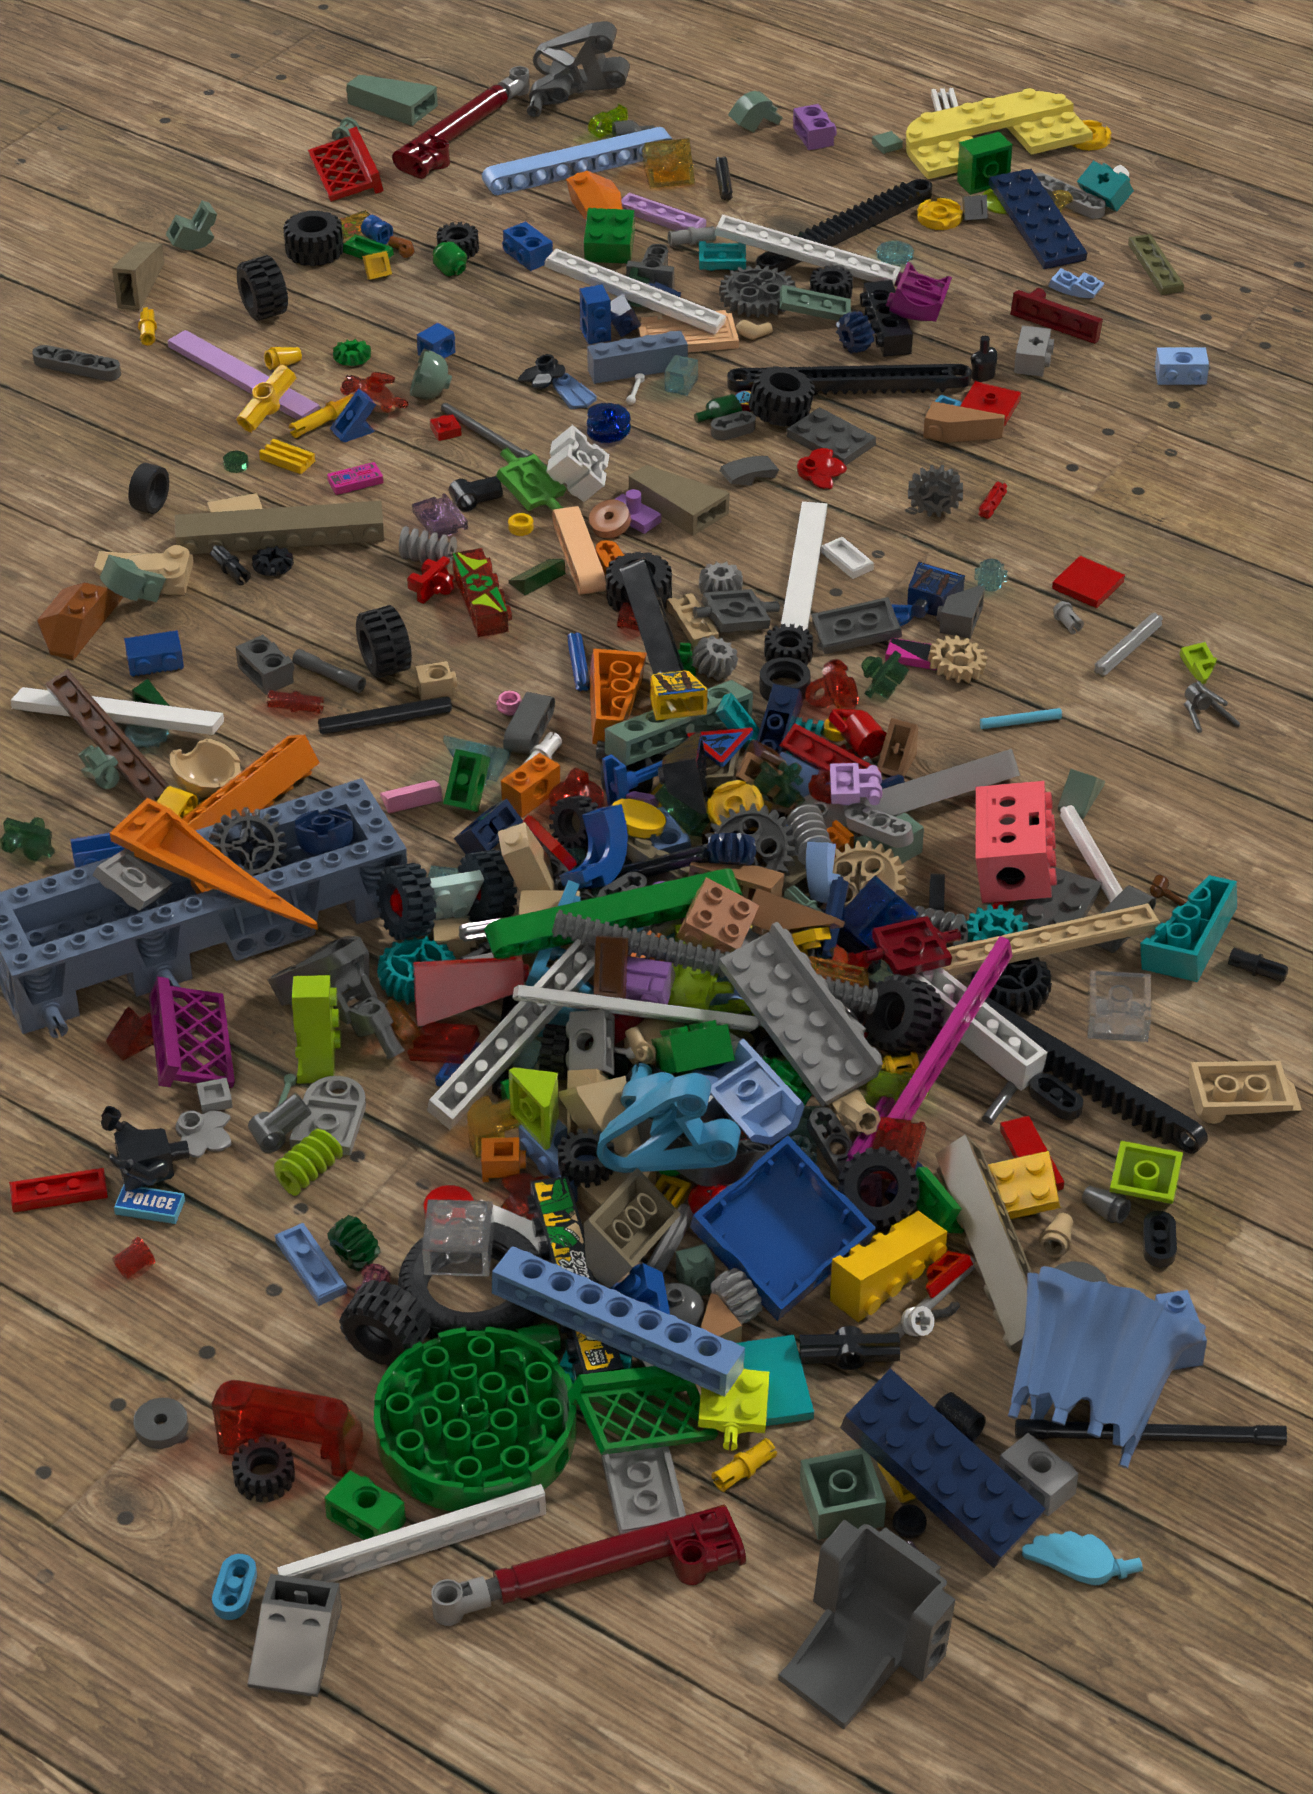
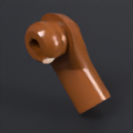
M395 236L389 238L388 245L398 249L403 258L413 256L415 249L412 241Z

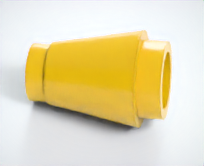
M270 347L269 350L264 352V362L269 370L273 369L275 371L280 365L289 366L302 360V353L299 347Z

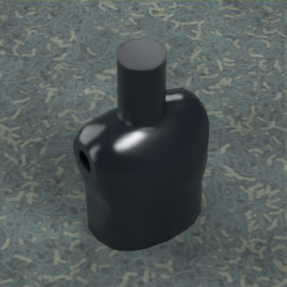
M986 335L980 337V349L972 354L970 358L972 367L971 378L977 382H985L994 378L996 372L997 351L995 348L990 347V337Z

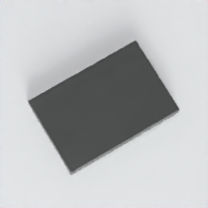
M889 597L811 614L812 622L824 654L902 637V630Z

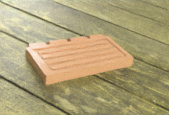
M726 310L716 311L726 316L724 325L716 334L667 315H662V319H658V316L640 317L641 326L637 328L639 337L663 334L669 331H681L688 344V353L739 348V338L732 313H726Z

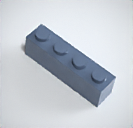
M669 331L663 334L597 343L596 345L587 346L588 372L593 383L596 384L632 378L638 373L650 375L688 368V344L681 331Z

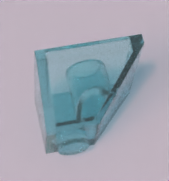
M446 735L443 737V742L453 758L455 749L479 753L491 758L485 785H487L488 780L497 782L511 756V751Z

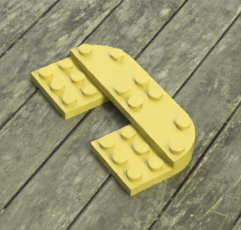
M1028 88L1024 89L1023 92L995 98H985L982 101L964 103L961 106L932 113H922L920 117L911 122L906 130V152L927 179L957 173L959 142L973 139V135L1007 128L1032 155L1091 141L1093 132L1073 112L1074 104L1065 95L1035 91Z

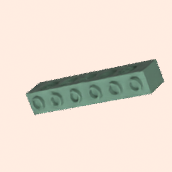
M730 680L707 689L706 715L656 721L652 710L605 728L604 753L607 755L612 754L627 766L682 744L687 740V733L716 731L724 728L726 725L715 712L723 696L729 693L735 696L750 717H752L753 692Z

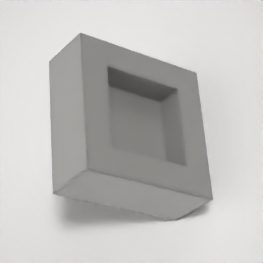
M227 1078L196 1083L202 1114L212 1110L219 1111L233 1108Z

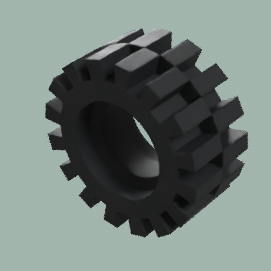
M451 222L450 226L445 224L436 233L437 245L442 242H454L466 253L467 259H469V255L474 257L475 253L479 251L478 230L475 229V226H470L469 223L462 225V222H458V224Z
M833 265L832 268H829V266H824V269L819 267L810 276V291L851 299L853 275L850 274L849 270L844 271L843 267L836 269L837 266Z
M781 624V628L774 626L773 631L769 629L767 635H765L764 656L766 661L789 657L800 660L808 665L813 655L812 634H809L808 629L803 631V626L800 625L797 628H794L795 624H790V627Z
M585 796L565 797L556 802L557 806L552 807L551 810L555 814L549 815V820H553V824H549V828L554 829L555 832L551 835L554 838H559L557 841L564 845V848L588 847V835L582 815L598 807L596 802L591 803V798ZM574 812L577 813L580 820L578 832L575 831L572 824Z
M546 1024L543 1030V1038H541L539 1053V1071L558 1073V1080L565 1081L568 1075L566 1053L569 1050V1039L566 1035V1026Z
M578 1129L577 1135L570 1132L567 1134V1139L563 1137L560 1141L561 1145L558 1144V1170L561 1177L568 1176L569 1182L574 1180V1186L579 1187L581 1183H585V1188H590L591 1182H594L595 1186L601 1185V1179L606 1182L609 1180V1175L614 1173L613 1170L605 1167L597 1156V1145L602 1133L599 1130L595 1135L593 1134V1129H588L587 1133H583L582 1129ZM610 1141L606 1144L607 1148L615 1154L614 1144ZM581 1155H592L597 1157L596 1159L591 1161H580L576 1159Z
M265 1436L259 1437V1443H255L254 1439L248 1440V1447L242 1444L238 1447L239 1453L235 1452L233 1455L232 1470L235 1487L238 1488V1492L241 1495L245 1493L246 1499L250 1501L253 1496H256V1502H263V1497H268V1502L274 1501V1494H277L279 1498L285 1495L284 1489L289 1491L292 1488V1482L295 1481V1468L291 1449H286V1443L282 1440L277 1445V1439L271 1437L269 1442L265 1441ZM261 1464H271L277 1467L273 1472L265 1475H257L251 1472L254 1467Z

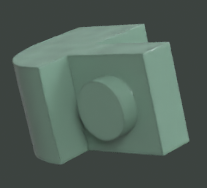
M751 91L744 94L737 100L728 114L738 125L753 133L763 118L777 125L783 119L776 112L778 108L760 91Z
M202 200L192 220L175 215L166 232V236L173 246L191 251L203 248L215 237L210 227L214 225L217 213L209 202Z
M108 555L100 575L101 581L107 588L120 596L134 601L140 598L157 602L166 580L162 574L139 569L132 560Z

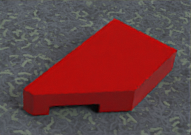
M947 1251L928 1267L926 1290L930 1298L938 1295L973 1265L969 1255Z

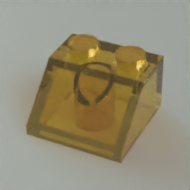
M689 138L644 143L642 157L644 172L650 189L695 184Z

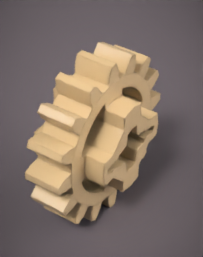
M957 635L954 639L945 636L944 641L938 638L935 644H931L928 662H931L930 668L937 669L936 674L945 675L946 680H950L952 677L955 678L957 683H960L961 679L970 683L971 677L978 680L979 676L984 674L987 656H984L985 650L977 649L979 644L970 643L969 638L963 641Z

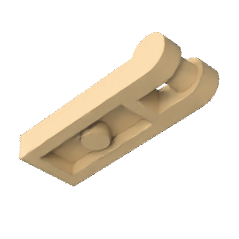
M693 593L685 594L680 599L675 597L667 599L669 614H673L694 648L703 637L709 638L713 635L716 639H719V633L708 617H693V608L701 607Z

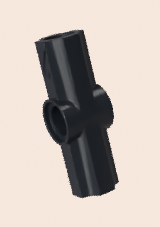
M844 1326L835 1331L834 1334L799 1336L801 1364L837 1363V1366L841 1369L856 1370L861 1368L865 1362L900 1361V1337L898 1332L863 1333L860 1328L855 1326Z

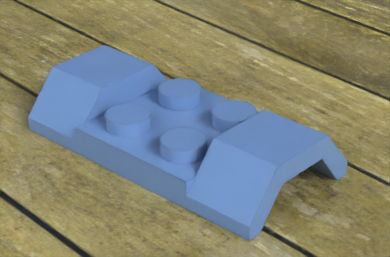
M743 1038L738 1042L734 1055L735 1061L726 1063L714 1072L697 1069L692 1073H698L707 1077L711 1083L710 1095L716 1099L726 1115L739 1126L752 1142L773 1145L798 1128L804 1104Z

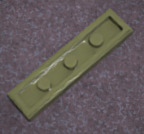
M1152 235L1129 237V247L1160 294L1184 292V283Z

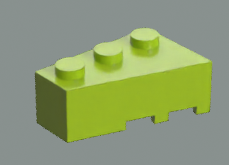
M330 975L293 976L292 1009L294 1032H296L297 1047H295V1056L298 1058L297 1084L314 1083L319 1079L334 1076L336 1048H341V1030H335V1027H339V1009H333V1006H337V988H331Z

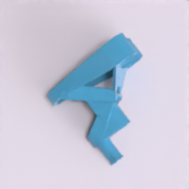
M639 1063V1067L637 1064L633 1066L631 1079L623 1088L621 1103L626 1110L610 1121L607 1128L600 1134L596 1153L599 1161L605 1167L622 1173H631L636 1168L641 1172L712 1168L727 1164L735 1159L741 1130L735 1122L728 1119H717L707 1123H703L700 1119L706 1112L711 1092V1083L707 1077L698 1073H689L674 1077L666 1072L652 1074V1069L649 1065ZM647 1118H653L650 1131L652 1137L629 1154L628 1157L617 1156L607 1148L606 1144ZM683 1132L693 1145L665 1150Z

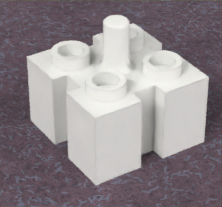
M573 425L552 441L551 458L548 461L547 473L554 481H558L560 484L565 482L568 491L583 502L605 486L606 473L603 470L608 467L609 454L595 443L591 445L587 442V436Z

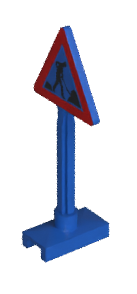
M753 728L701 732L706 756L718 766H725L753 735ZM687 733V739L694 733ZM612 754L602 758L608 806H612L617 800L626 799V794L629 793V790L637 787L639 783L659 776L658 767H662V761L636 772H627L626 766Z

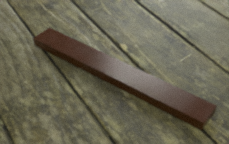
M67 669L47 682L45 685L48 691L93 743L100 747L105 755L116 758L118 764L114 767L143 800L149 798L157 802L163 791L170 785L73 674Z

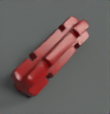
M998 481L993 485L979 507L978 514L980 517L988 519L993 515L1007 493L1006 483L1002 484Z

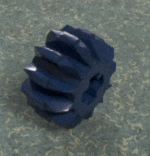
M861 311L846 313L836 323L838 328L836 333L839 335V341L843 343V348L848 349L850 353L863 352L871 347V344L874 342L873 334L875 331L872 330V323H869L867 315L863 316Z
M730 832L713 834L708 838V862L735 865H751L754 863L756 855L755 839L748 834Z

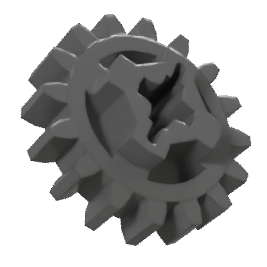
M930 465V470L928 471L922 467L920 468V475L914 473L912 481L908 483V499H911L912 507L918 506V513L926 510L928 517L933 512H936L937 516L941 517L942 511L951 514V507L956 509L959 507V501L963 500V483L960 482V475L953 476L952 468L946 472L944 471V465H941L939 469H935L933 465Z

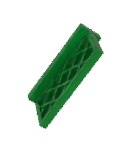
M656 1366L581 1374L567 1393L571 1405L580 1406L601 1455L715 1440L719 1435L717 1429L703 1428V1431H698L687 1424L689 1417L696 1421L699 1419L700 1393L696 1385ZM686 1391L691 1404H686L676 1398L674 1394ZM654 1395L663 1400L665 1404L661 1409L647 1401L646 1397ZM627 1399L637 1405L634 1413L618 1404V1400ZM597 1402L609 1409L606 1416L593 1410L591 1403ZM669 1405L686 1414L683 1421L666 1412ZM641 1408L657 1417L654 1425L638 1416ZM612 1412L629 1421L626 1429L609 1419ZM661 1421L678 1430L677 1434L670 1435L658 1428ZM633 1424L650 1433L649 1437L641 1438L630 1432ZM604 1428L620 1436V1441L608 1443L603 1432Z

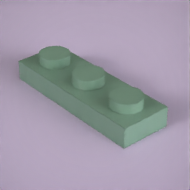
M782 285L779 291L780 309L836 321H839L840 317H843L844 314L851 312V299L786 285Z

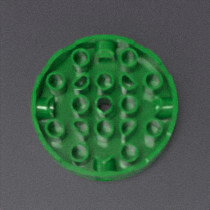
M466 1327L440 1332L438 1333V1338L424 1344L419 1341L395 1359L382 1376L376 1390L373 1419L376 1446L381 1463L391 1479L411 1497L432 1507L451 1512L539 1484L545 1490L566 1467L576 1442V1405H571L567 1396L568 1391L573 1385L571 1378L559 1365L558 1358L546 1347L525 1335L506 1329L486 1327L485 1331H466Z

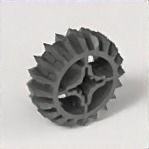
M244 807L241 816L234 809L230 812L231 818L224 814L220 818L222 824H214L213 829L218 834L211 833L208 839L216 843L212 845L226 857H228L226 852L238 856L241 860V866L244 867L243 870L252 877L271 871V869L274 870L282 867L276 860L284 861L286 859V855L279 852V850L286 849L287 843L278 841L285 836V833L283 831L275 832V829L280 824L276 821L270 825L268 823L271 818L270 814L267 813L261 819L259 818L260 809H255L252 816H250L248 807ZM241 825L242 831L240 832L239 840L225 843L229 830ZM251 826L259 829L266 836L267 840L258 839L254 835ZM246 841L250 842L249 845L252 844L254 848L249 853L245 852L246 849L243 850L242 847H239ZM269 851V857L265 865L253 870L256 854Z

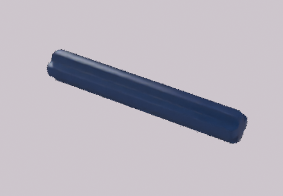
M840 876L838 879L832 880L825 914L842 920L849 882L845 881L844 877ZM840 928L829 929L831 939L820 941L821 947L817 948L816 956L822 959L824 963L834 958Z

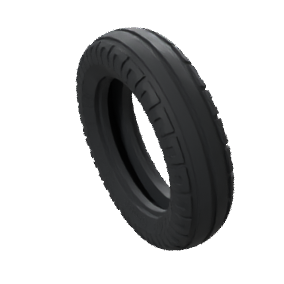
M486 1220L454 1222L455 1224L449 1223L432 1230L418 1240L407 1253L399 1272L398 1286L411 1293L415 1299L419 1300L422 1304L421 1306L426 1309L428 1318L431 1321L430 1331L426 1337L431 1340L438 1338V1333L463 1327H466V1331H485L486 1327H494L516 1332L518 1328L530 1326L538 1315L508 1300L485 1311H456L439 1304L431 1296L427 1288L434 1272L442 1265L457 1258L484 1256L501 1261L512 1246L541 1258L538 1250L530 1240L513 1228Z

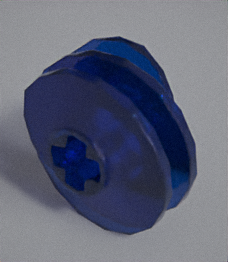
M599 403L588 409V419L586 421L588 427L587 435L593 441L599 443L618 442L630 433L631 416L623 406L614 403Z

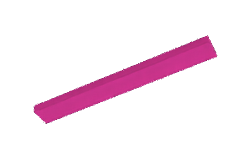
M999 936L882 1124L879 1131L883 1143L902 1136L1013 955L1009 939Z

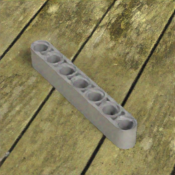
M1009 749L882 789L883 795L880 803L877 805H871L866 797H860V803L843 805L845 811L850 806L863 804L894 816L976 790V787L988 786L1020 776L1013 750Z

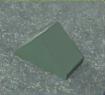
M1070 769L1058 804V811L1063 806L1072 805L1080 818L1084 819L1104 787L1105 781L1098 777Z

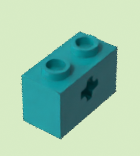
M1094 160L1077 180L1081 190L1104 200L1106 206L1116 212L1134 191L1129 183L1130 178L1122 172L1118 174L1106 163L1101 165Z

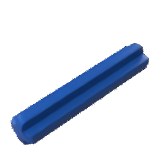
M579 632L575 634L570 633L567 637L575 687L578 691H587L590 688V679L582 635Z

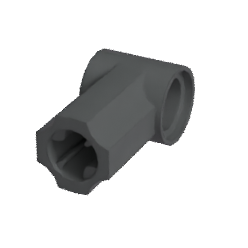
M294 1093L270 1113L261 1112L253 1116L248 1123V1129L261 1150L265 1153H272L284 1145L286 1141L285 1135L309 1117L312 1112L301 1097Z

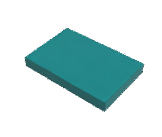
M794 1335L736 1343L745 1348L744 1369L770 1372L766 1426L814 1419V1409Z

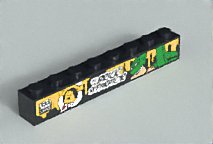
M568 1176L530 1181V1195L525 1197L528 1214H534L535 1217L532 1218V1228L534 1236L541 1239L538 1242L541 1258L599 1284L592 1271L586 1266L584 1230ZM559 1323L561 1333H567L568 1336L565 1339L568 1358H574L575 1361L572 1364L574 1381L581 1374L624 1370L618 1349Z

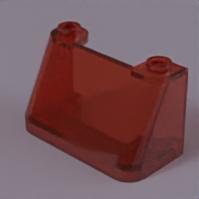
M230 1380L220 1385L212 1401L219 1454L233 1456L237 1452V1448L242 1444L248 1443V1440L254 1439V1442L258 1443L261 1433L321 1444V1459H329L331 1461L332 1475L344 1477L352 1469L363 1439L361 1420L346 1403L337 1398L247 1381Z

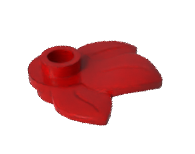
M820 448L813 450L809 457L801 458L797 463L796 469L802 479L812 481L819 488L832 489V478L844 474L847 471V467L841 460L832 457L833 450Z

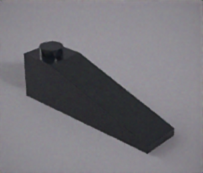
M696 732L663 758L662 767H658L660 783L666 784L669 794L698 813L707 814L708 799L703 794V792H708L706 783L707 761L701 732Z

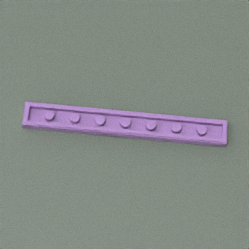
M187 330L168 340L169 348L252 394V390L257 384L266 382L269 376ZM290 388L279 400V410L296 420L320 409L319 404Z

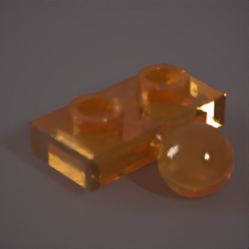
M838 946L830 948L831 957L828 959L809 956L811 967L817 975L821 974L824 979L829 976L833 981L837 978L841 980V983L849 981L850 985L857 983L861 988L864 985L869 987L868 969L847 964L848 954L843 948Z

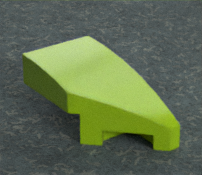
M1206 642L1182 647L1179 653L1182 661L1198 681L1206 684L1216 665L1217 658L1213 657Z

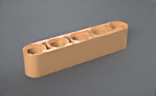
M579 506L552 510L554 529L578 594L584 595L605 591V575Z

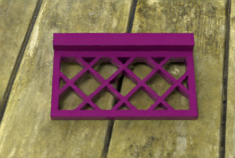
M157 976L149 995L158 1085L171 1087L173 1081L202 1083L227 1078L229 1088H233L235 1078L223 993L170 986L169 978ZM173 997L182 998L188 1004L182 1007L173 1000ZM202 1002L215 1003L216 1009L211 1012ZM194 1008L204 1017L198 1021L188 1011ZM181 1017L191 1026L185 1030L176 1022L178 1018ZM210 1021L219 1031L214 1034L204 1024ZM197 1030L207 1039L201 1043L191 1033ZM184 1039L193 1049L188 1052L178 1042ZM213 1043L222 1053L217 1056L207 1046ZM201 1053L210 1062L203 1065L194 1055ZM187 1062L197 1071H182L181 1065ZM216 1066L225 1073V1076L215 1075L209 1069Z

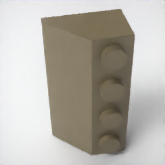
M638 1168L627 1177L584 1223L586 1266L592 1271L594 1277L609 1289L642 1259L681 1215Z

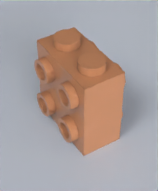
M706 877L698 889L676 937L685 941L687 945L688 942H692V946L695 947L700 944L703 949H706L708 946L711 947V951L720 949V953H725V951L731 953L742 946L760 905Z

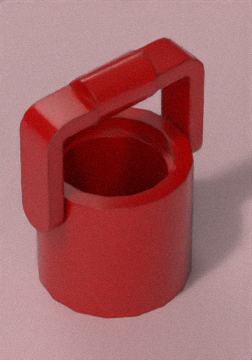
M832 709L828 717L829 721L841 732V736L861 758L872 759L881 753L887 733L868 712L855 709Z

